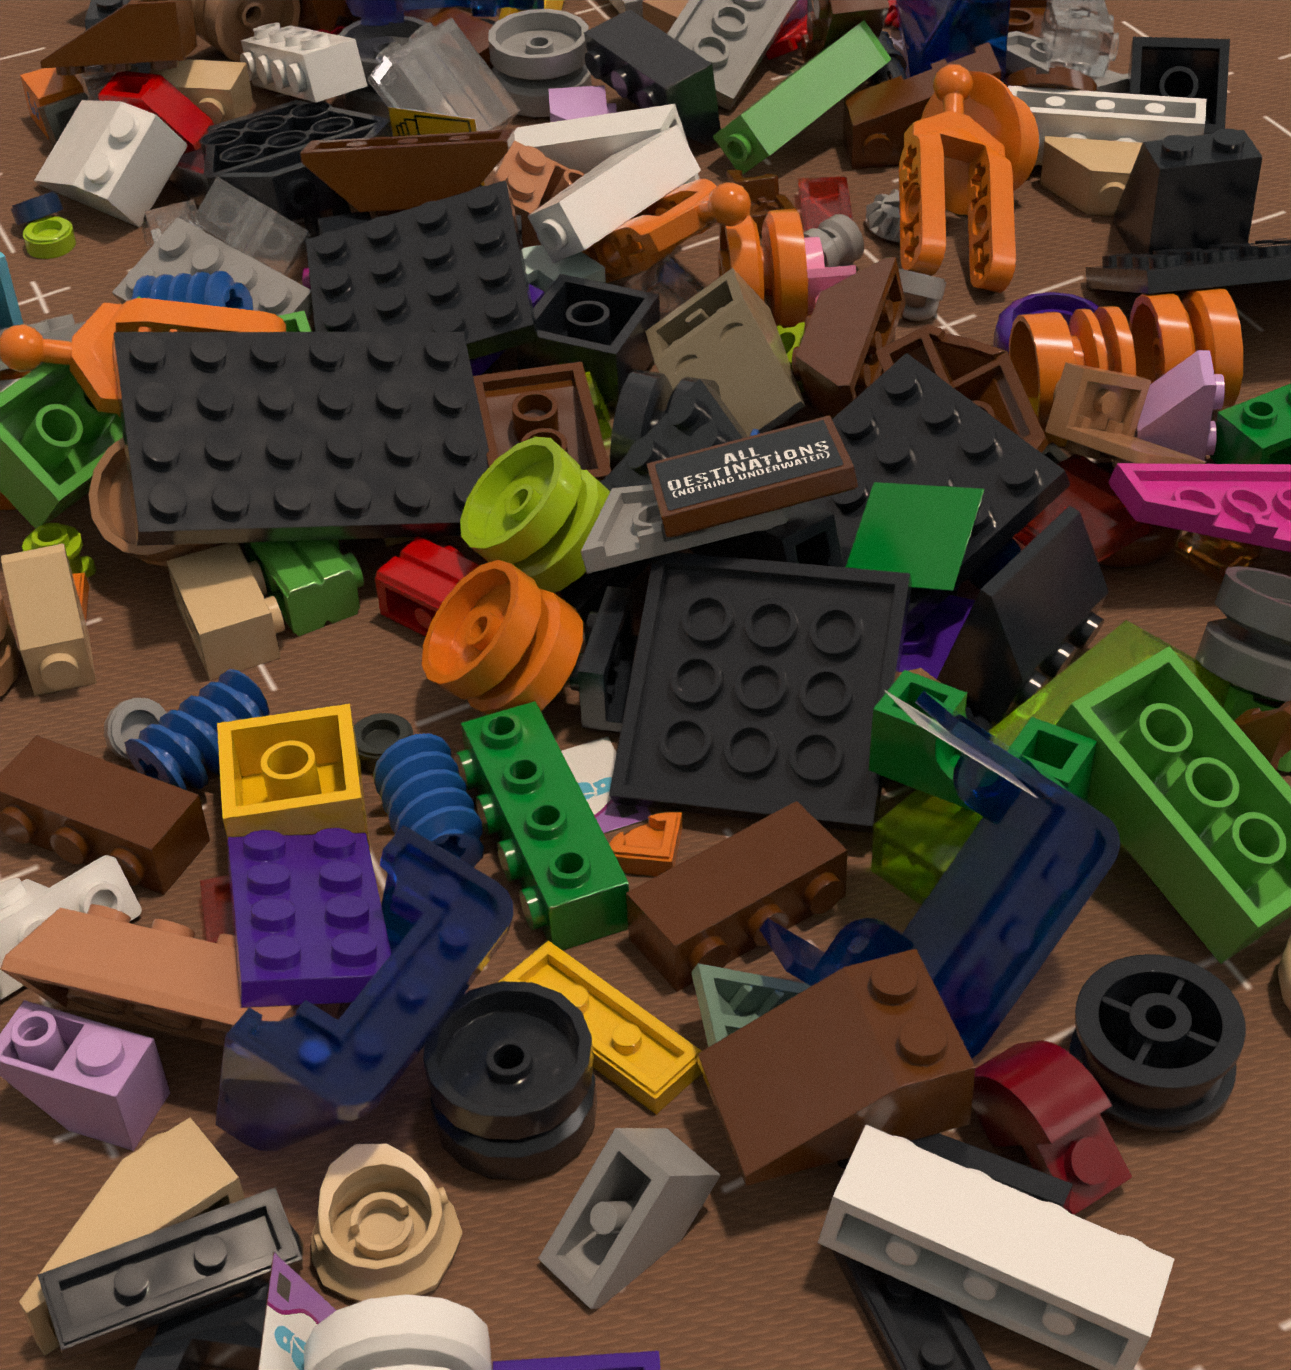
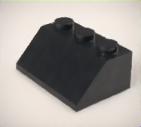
M630 9L584 32L587 48L585 63L590 74L595 79H600L613 88L622 98H627L641 109L675 104L686 137L715 150L720 147L713 138V135L721 130L712 63Z
M1069 505L980 590L937 677V680L942 684L967 692L966 703L998 725L1017 706L1027 711L1045 688L1048 682L1046 676L1048 675L1052 679L1057 680L1073 659L1077 651L1075 646L1084 651L1096 637L1105 621L1097 613L1109 591L1080 511Z

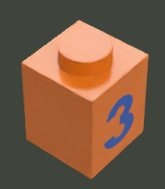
M43 68L20 75L30 116L48 140L49 136L38 108L77 93H84L83 85L75 75H57L56 68Z

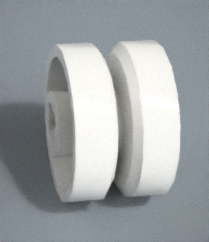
M406 1294L367 1299L336 1310L313 1328L304 1346V1370H492L488 1327L471 1309L443 1298Z

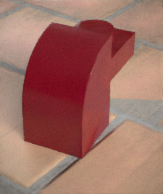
M1044 1040L1017 1043L975 1068L972 1107L992 1146H1022L1033 1169L1072 1183L1069 1213L1077 1214L1132 1178L1100 1115L1101 1112L1112 1106L1109 1099L1090 1072L1068 1051Z

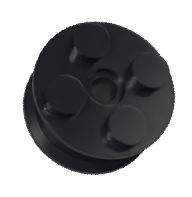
M1156 954L1128 956L1101 967L1082 986L1075 1007L1076 1028L1072 1034L1069 1053L1090 1072L1109 1099L1112 1106L1102 1113L1131 1127L1150 1131L1179 1133L1213 1117L1230 1098L1236 1079V1062L1241 1055L1246 1036L1245 1018L1242 1008L1231 990L1206 969L1189 961L1171 956Z

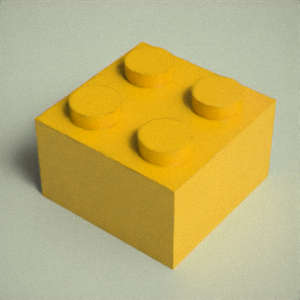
M350 704L217 723L222 818L227 839L228 837H243L259 830L276 831L283 835L316 834L318 831L327 828H342L352 833H366L370 850L360 759Z

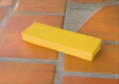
M549 940L500 980L505 982H533L562 993L583 1013L592 1036L593 1068L656 1115L702 1074L698 1065V1053L701 1052L699 1048Z

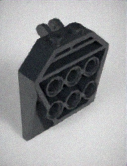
M294 100L208 126L206 135L199 140L201 149L183 154L168 180L218 224H284L303 218L308 238L320 236L318 219H321L319 212L332 208L333 216L351 213L348 202L302 164L300 153L310 141L393 137L390 120L385 117L335 108L327 102L315 103Z

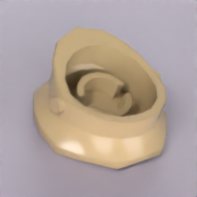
M354 1144L330 1164L320 1188L318 1215L311 1235V1259L324 1288L348 1300L359 1303L367 1299L397 1295L421 1296L437 1289L453 1260L462 1237V1229L454 1206L448 1200L444 1188H437L428 1174L409 1155L389 1144Z

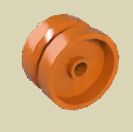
M796 209L769 211L762 225L761 246L757 225L750 214L739 225L724 226L720 224L719 277L734 268L763 301L764 297H766V304L771 310L776 326L781 325L783 328H790L798 323H805L808 314V273L804 234L799 212Z
M1222 287L1191 289L1184 294L1182 300L1171 291L1141 294L1137 297L1132 307L1129 321L1136 357V376L1151 380L1150 384H1152L1196 351L1210 350L1214 374H1223L1224 377L1223 406L1221 409H1213V411H1222L1234 406L1240 394L1243 377V341L1236 306L1228 291Z
M495 560L482 564L470 572L446 596L433 617L425 637L422 650V667L428 680L454 696L464 700L467 699L472 708L485 716L536 701L540 711H542L561 691L576 665L583 643V621L576 608L553 592L540 589L534 579L511 563Z

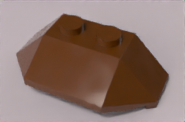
M514 129L479 132L310 141L300 154L304 166L359 212L375 211L376 217L418 207L429 201H438L479 187L507 154L515 140Z
M896 257L884 258L820 292L812 315L806 317L805 333L800 346L795 347L793 350L792 369L795 379L803 383L807 402L822 417L830 415L831 419H833L884 373L876 351L895 341V330L899 319H902L906 305Z
M929 324L876 351L884 372L907 353L1042 453L1049 444L1007 351L967 337L947 334L944 329Z

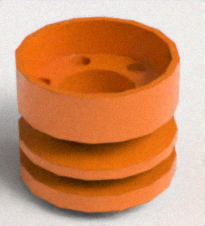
M1098 307L1094 313L1090 309H1076L1070 317L1069 325H1067V322L1059 312L1018 315L1012 324L1009 356L1028 398H1038L1036 416L1044 432L1054 402V389L1062 376L1065 362L1136 375V357L1132 334L1127 319L1119 307Z

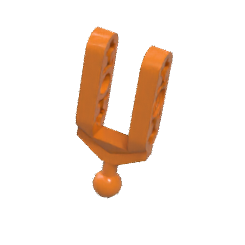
M948 64L939 69L933 81L934 92L937 98L943 102V113L913 122L904 133V149L899 162L901 266L904 270L933 276L940 268L946 250L944 157L969 163L967 203L971 284L976 288L1002 293L1009 286L1016 266L1012 165L1005 158V146L971 117L964 114V101L970 96L973 87V80L969 71L960 64Z
M698 179L675 188L581 252L605 267L606 283L648 270L670 255L677 246L693 236L706 232L718 223L724 226L739 225L750 214L751 200L744 187L736 183L726 182L716 186L708 179Z
M135 298L123 304L104 302L72 336V341L44 339L33 327L24 324L13 325L3 331L0 336V359L8 368L19 372L31 371L39 366L41 362L70 365V372L97 411L116 413L121 418L112 351L114 332H287L286 323L282 318L268 312L151 298Z

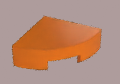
M665 812L648 816V823L640 825L626 834L623 831L619 832L611 840L609 845L624 873L658 876L675 867L683 829L682 812Z

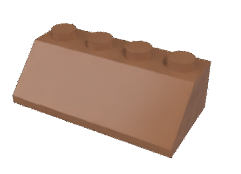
M96 904L89 906L87 914L59 908L5 955L0 968L1 971L59 1009L319 1071L340 1003L241 1008L234 935L219 934L216 943L195 939V931L184 925L163 919H154L151 928L130 924L131 917L127 914Z

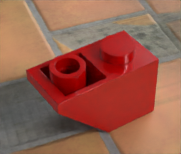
M130 71L117 72L98 94L100 101H122L157 115L188 144L183 154L200 149L199 140L206 135L208 126L214 125L212 119L159 74Z

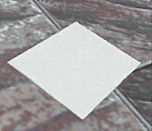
M884 690L917 725L1038 798L996 758Z

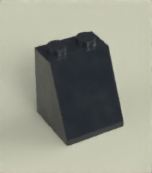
M1220 129L1213 134L1188 137L1184 135H1170L1163 140L1142 143L1114 213L1113 220L1130 253H1149V255H1153L1154 250L1173 248H1202L1204 250L1205 245L1248 243L1263 156L1245 130Z

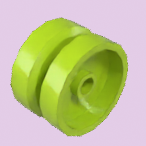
M534 437L518 443L506 451L478 479L466 500L461 515V537L470 548L487 562L501 560L511 563L534 579L540 589L555 593L573 583L586 572L581 550L610 491L587 470H582L580 465L551 438Z

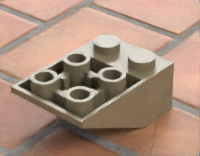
M734 268L727 271L645 331L654 363L659 372L664 373L669 379L673 390L680 380L685 377L715 380L719 385L722 401L748 437L752 429H759L760 434L768 432L777 425L788 421L794 413L805 407L770 308Z

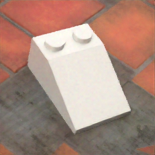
M81 100L34 181L42 187L140 228L188 144L153 113L122 101Z

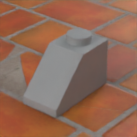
M615 1128L538 1259L590 1309L601 1308L683 1239L721 1175L667 1128Z

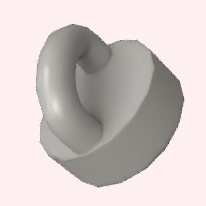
M898 268L904 296L907 292L927 297L924 307L913 308L906 304L902 317L910 321H924L931 318L938 309L939 301L943 299L947 282H944L945 279Z
M132 698L120 702L109 712L104 722V737L107 747L116 756L130 761L124 742L130 738L138 739L141 730L150 724L158 725L160 717L167 712L159 703L148 698Z

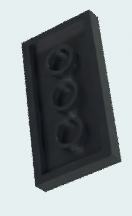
M699 379L685 394L680 395L672 403L669 411L644 437L638 439L631 446L621 462L600 482L609 491L612 488L649 485L652 483L647 463L748 437V435L717 392L702 379ZM653 557L588 574L585 572L580 578L560 592L564 600L576 608L582 621L586 623L591 610L599 611L607 586L627 588L652 562Z

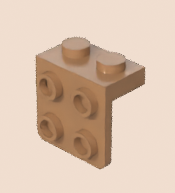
M1065 362L1062 376L1054 389V402L1045 432L1066 439V451L1093 459H1099L1100 455L1113 459L1112 467L1114 468L1117 463L1206 464L1204 460L1134 437L1151 380L1132 374Z

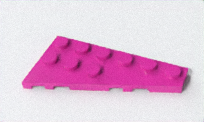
M1116 464L1108 484L1135 521L1291 552L1290 464Z

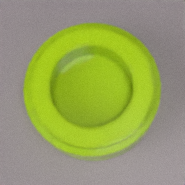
M61 217L39 218L28 224L23 231L27 252L35 258H57L69 253L76 245L72 224Z

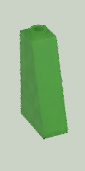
M863 20L713 135V138L736 170H742L743 175L778 150L892 59L866 21Z

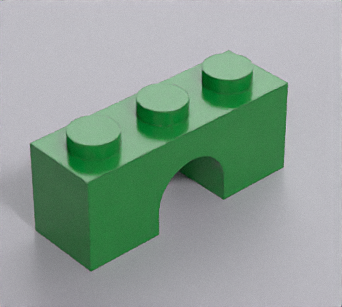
M904 670L887 692L996 758L1038 798L917 725L887 693H885L873 709L869 771L1059 845L1087 803L1097 741L1031 717L1009 748L993 746L982 740L972 730L967 721L965 713L967 692Z

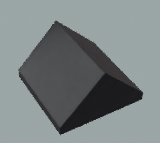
M1133 37L1126 94L1206 99L1204 135L1213 134L1217 130L1225 129L1230 39Z

